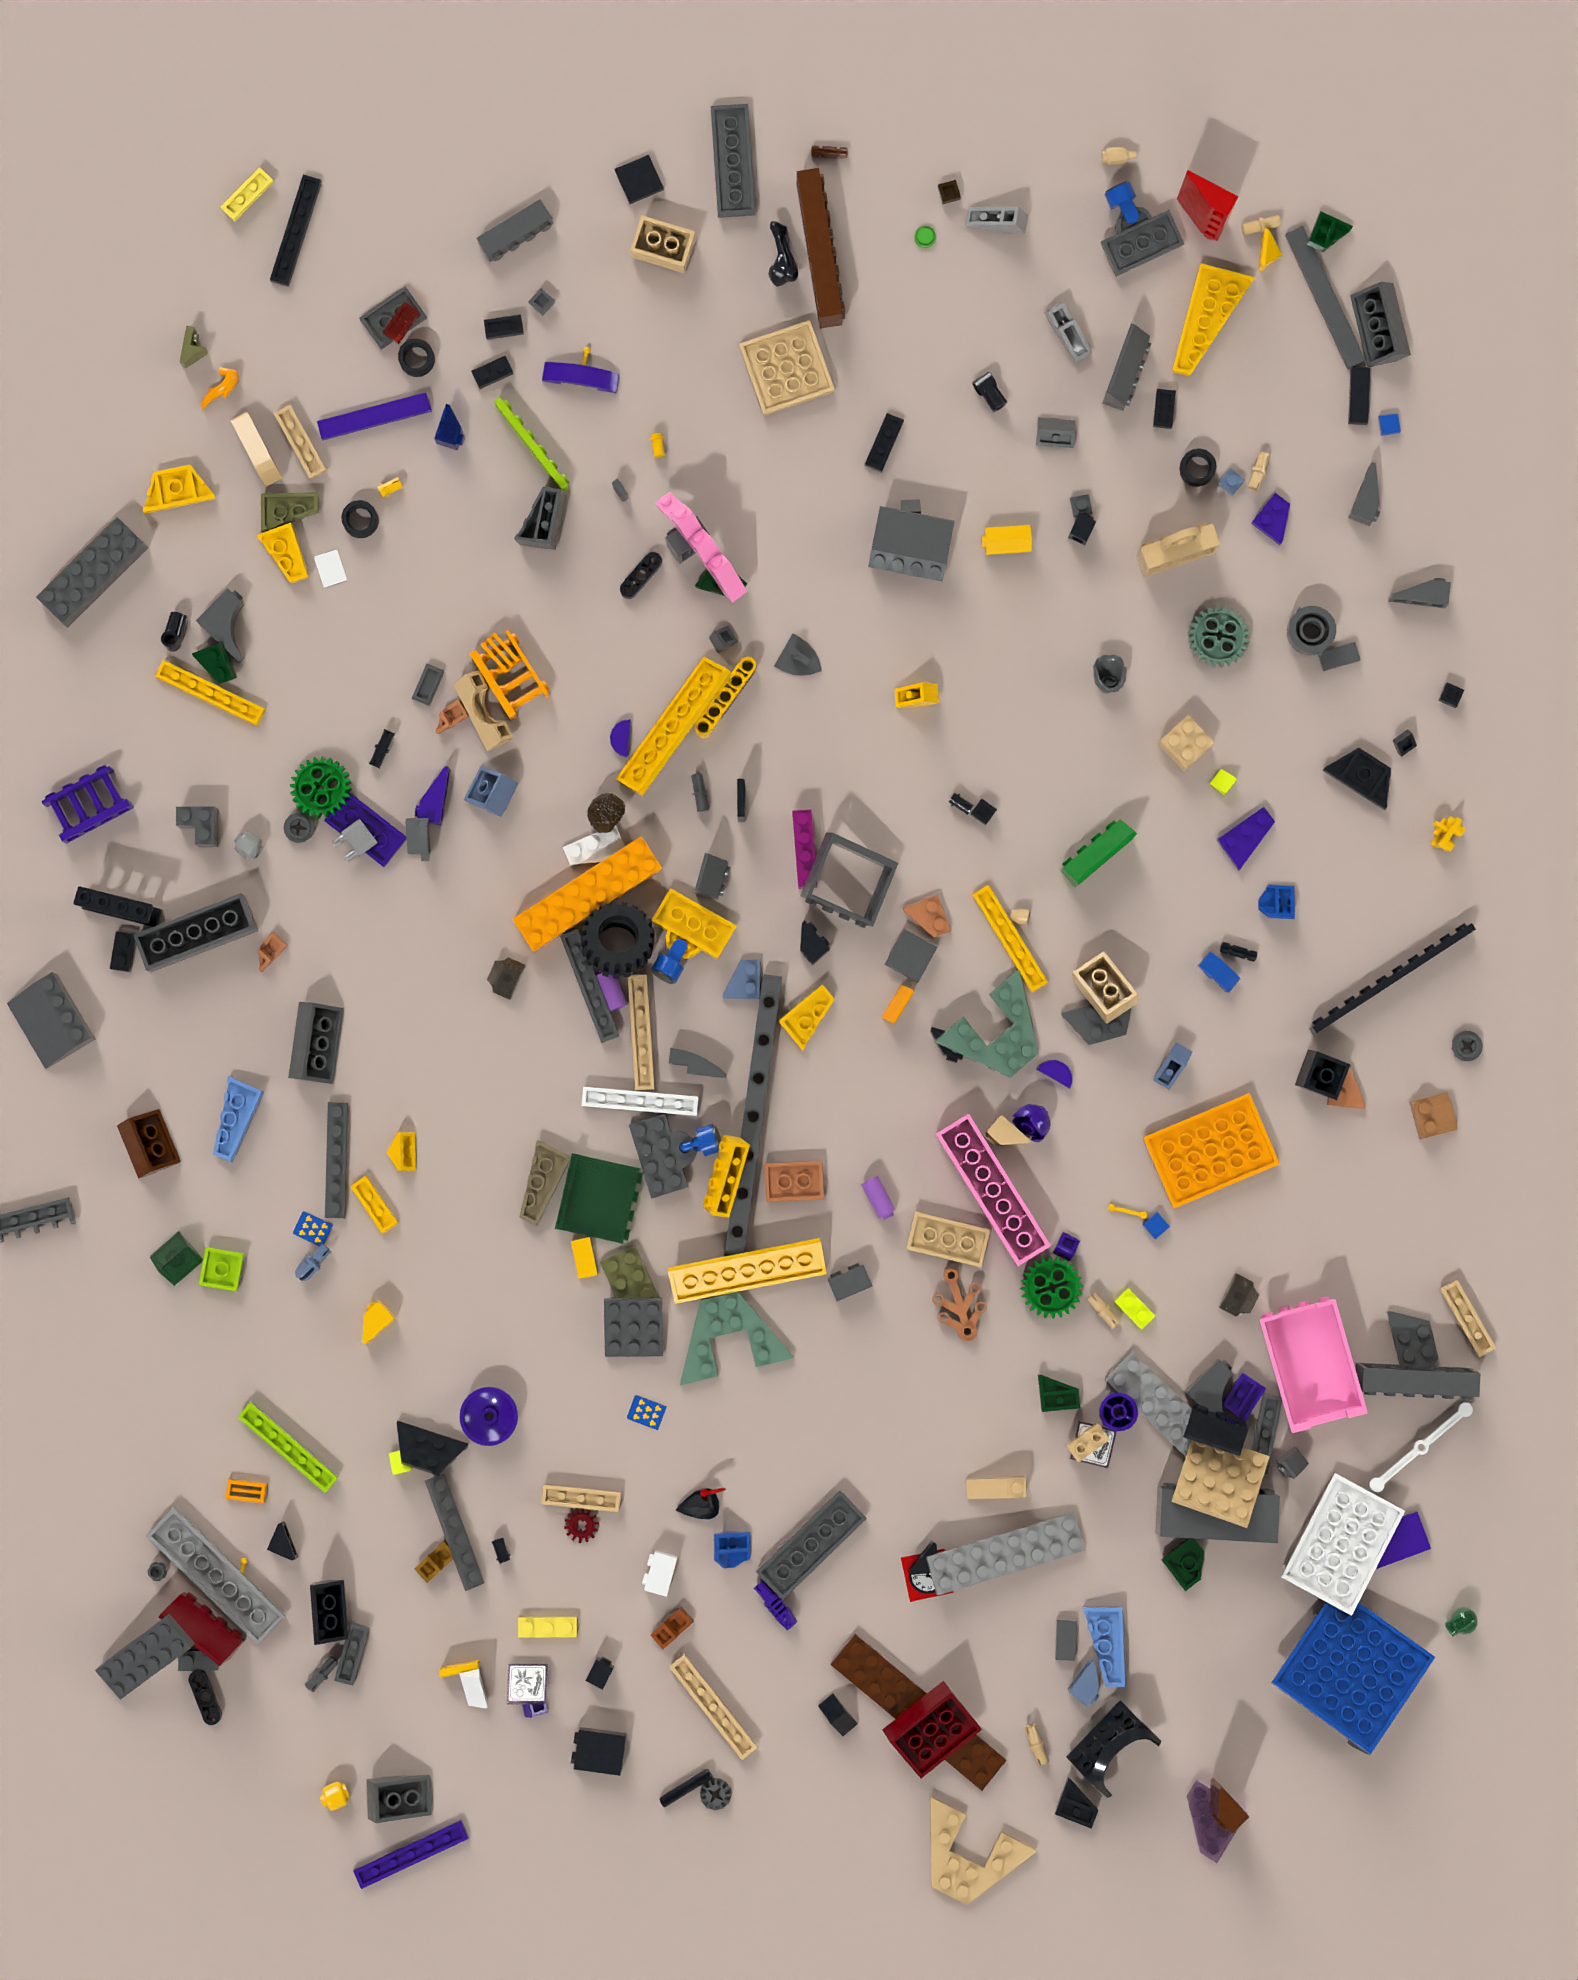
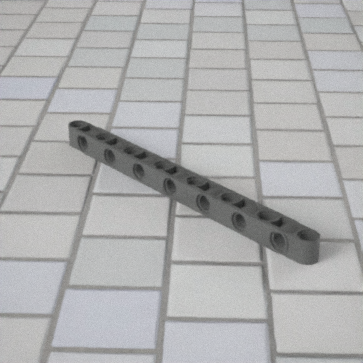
M763 974L741 1130V1138L750 1144L749 1150L754 1153V1156L751 1160H746L737 1192L740 1188H746L748 1196L745 1199H741L736 1192L729 1217L724 1257L745 1252L782 976ZM772 998L775 1002L774 1006L771 1008L765 1007L763 1004L764 1000ZM761 1036L769 1038V1043L766 1046L759 1044L758 1039ZM755 1074H762L764 1076V1081L761 1084H756L753 1081ZM750 1112L758 1113L759 1119L756 1122L748 1120ZM735 1226H740L743 1229V1234L740 1237H734L732 1234V1229Z

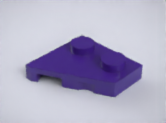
M1274 493L1251 524L1278 545H1281L1290 503L1277 493Z

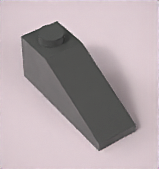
M1372 462L1367 469L1348 517L1367 526H1370L1373 521L1376 522L1380 511H1378L1380 503L1375 462Z
M1434 578V580L1393 593L1388 598V602L1446 608L1449 605L1451 582H1446V579Z

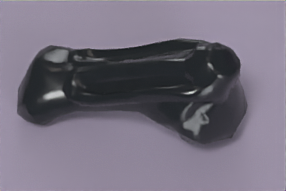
M771 221L770 230L775 238L778 255L775 263L769 268L768 275L772 283L779 287L787 282L796 281L799 273L790 251L787 227L777 221Z

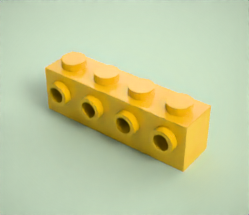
M723 1135L722 1141L719 1143L718 1156L714 1161V1170L708 1182L707 1194L703 1200V1208L712 1215L730 1217L750 1144L740 1137Z

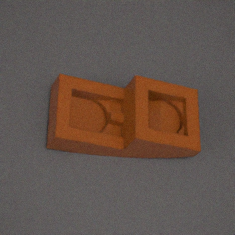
M680 1607L653 1631L650 1636L664 1649L688 1628L694 1620Z

